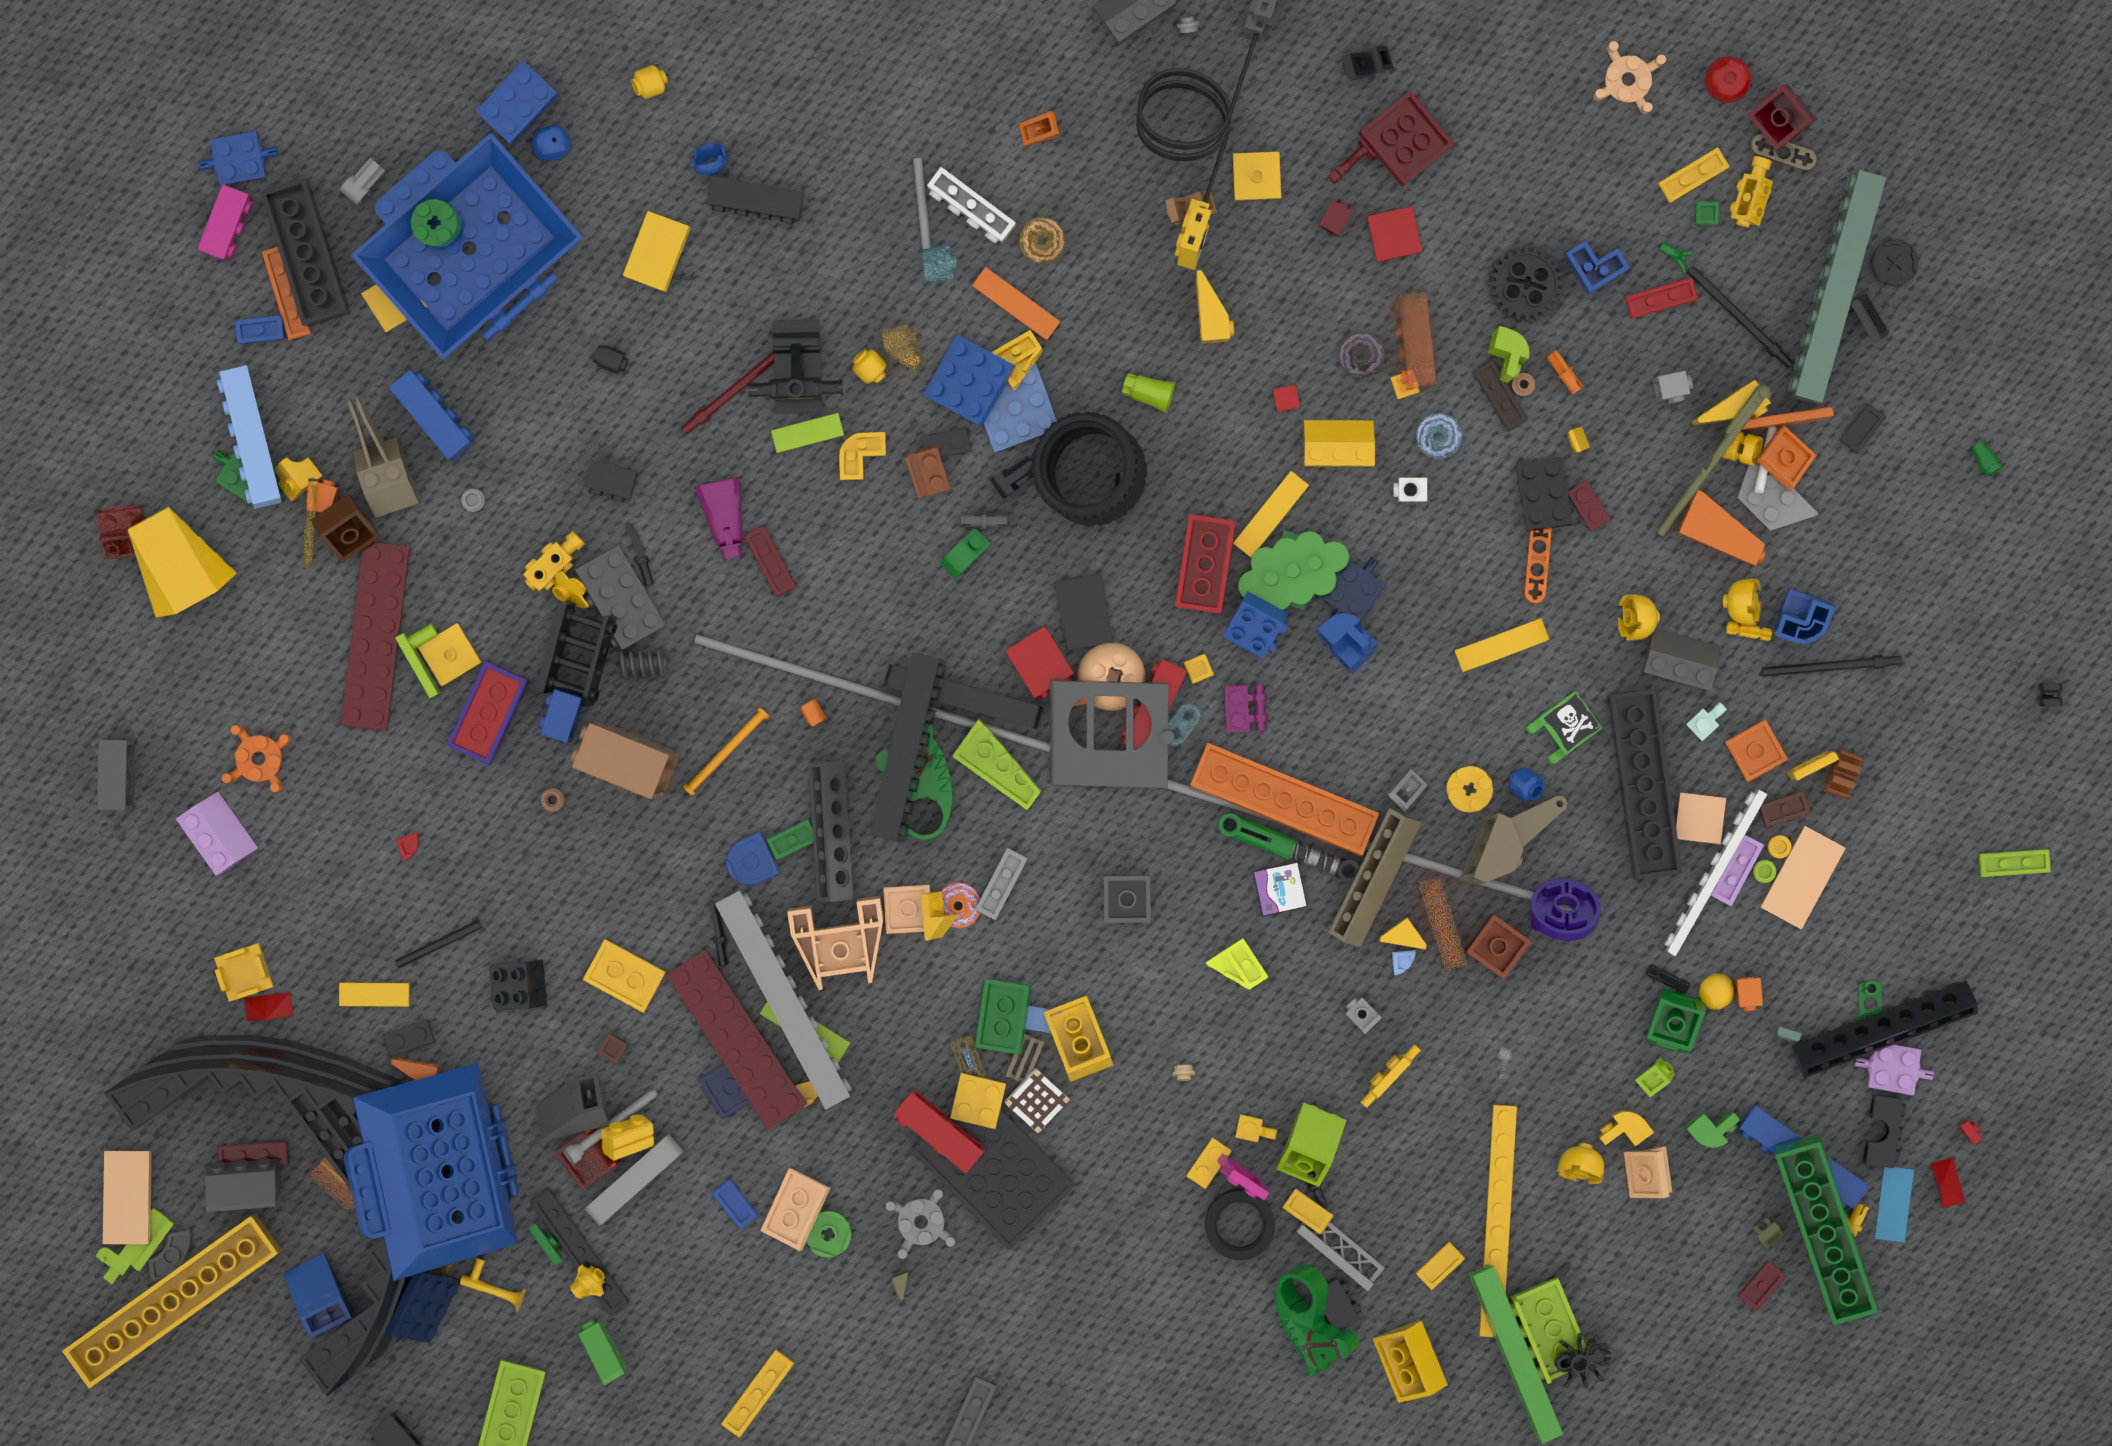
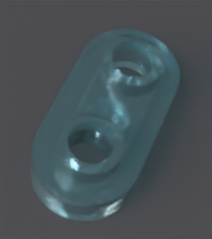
M1182 705L1168 723V730H1178L1180 733L1179 737L1174 739L1170 745H1181L1199 722L1200 711L1195 705ZM1186 711H1191L1193 713V718L1190 720H1186L1184 718V713Z

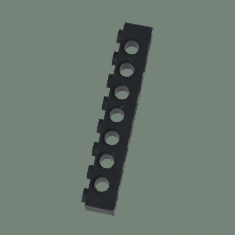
M1967 980L1954 982L1942 990H1932L1926 996L1918 999L1911 998L1904 1004L1896 1007H1887L1875 1015L1868 1014L1859 1021L1844 1023L1835 1030L1823 1031L1811 1039H1801L1795 1045H1792L1793 1055L1803 1078H1807L1978 1014V1003ZM1946 1001L1955 1002L1953 1005L1944 1004ZM1925 1009L1933 1010L1931 1013H1924L1922 1011ZM1904 1017L1911 1018V1020L1907 1022H1904L1901 1019ZM1882 1025L1889 1026L1886 1030H1882L1879 1027ZM1865 1033L1868 1036L1865 1038H1859L1857 1035ZM1840 1041L1846 1043L1843 1046L1836 1045V1043ZM1816 1050H1823V1051H1824L1822 1054H1815V1053H1814V1051H1816Z

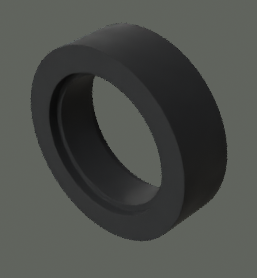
M1233 1189L1222 1193L1211 1203L1205 1217V1230L1210 1244L1218 1253L1233 1260H1248L1260 1255L1270 1245L1275 1232V1219L1266 1200L1258 1196L1253 1198L1244 1189ZM1235 1202L1251 1204L1262 1216L1263 1227L1261 1234L1253 1243L1247 1246L1237 1247L1226 1243L1220 1237L1217 1230V1220L1221 1211L1226 1206Z

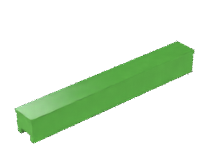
M1487 1264L1484 1268L1475 1272H1469L1468 1275L1536 1439L1544 1444L1562 1436L1563 1432L1495 1267Z

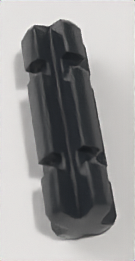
M1652 964L1649 965L1646 970L1647 976L1653 979L1656 978L1657 981L1673 989L1677 988L1676 990L1683 994L1687 993L1690 987L1689 982L1683 979L1679 980V977L1663 969L1659 970V967Z

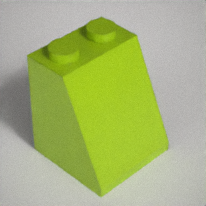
M1303 1103L1294 1121L1276 1170L1319 1187L1333 1163L1347 1120L1340 1118L1336 1114H1330L1318 1109L1314 1105ZM1314 1171L1316 1177L1310 1178L1308 1172Z

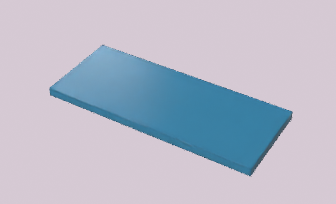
M1884 1167L1875 1239L1905 1243L1914 1170Z

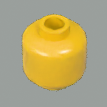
M654 65L635 71L634 78L631 79L634 92L637 96H641L644 99L662 94L665 90V84L668 82L665 72L663 70L659 71Z
M863 349L852 360L853 372L866 384L873 381L878 383L886 375L884 372L886 362L875 350L867 351Z

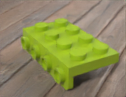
M1558 1277L1510 1296L1513 1302L1510 1306L1515 1318L1519 1317L1521 1325H1519L1523 1338H1528L1530 1346H1527L1532 1359L1536 1358L1538 1362L1537 1372L1540 1379H1545L1547 1384H1551V1380L1568 1373V1371H1559L1554 1364V1358L1557 1353L1569 1351L1559 1341L1563 1340L1575 1350H1578L1576 1339L1578 1333H1581ZM1582 1337V1349L1585 1352L1586 1344Z

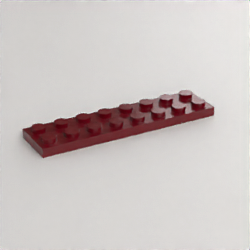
M372 542L362 549L341 725L388 731L398 642L395 638L400 634L410 547Z
M706 949L667 974L678 994L768 1130L807 1105V1102Z

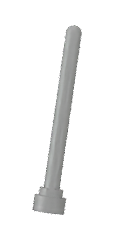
M654 1089L648 1091L612 1118L609 1124L627 1120L656 1098L657 1091ZM609 1125L600 1127L581 1143L570 1144L563 1149L567 1159L573 1165L582 1159L581 1156L584 1155V1151L601 1139V1129L609 1127Z

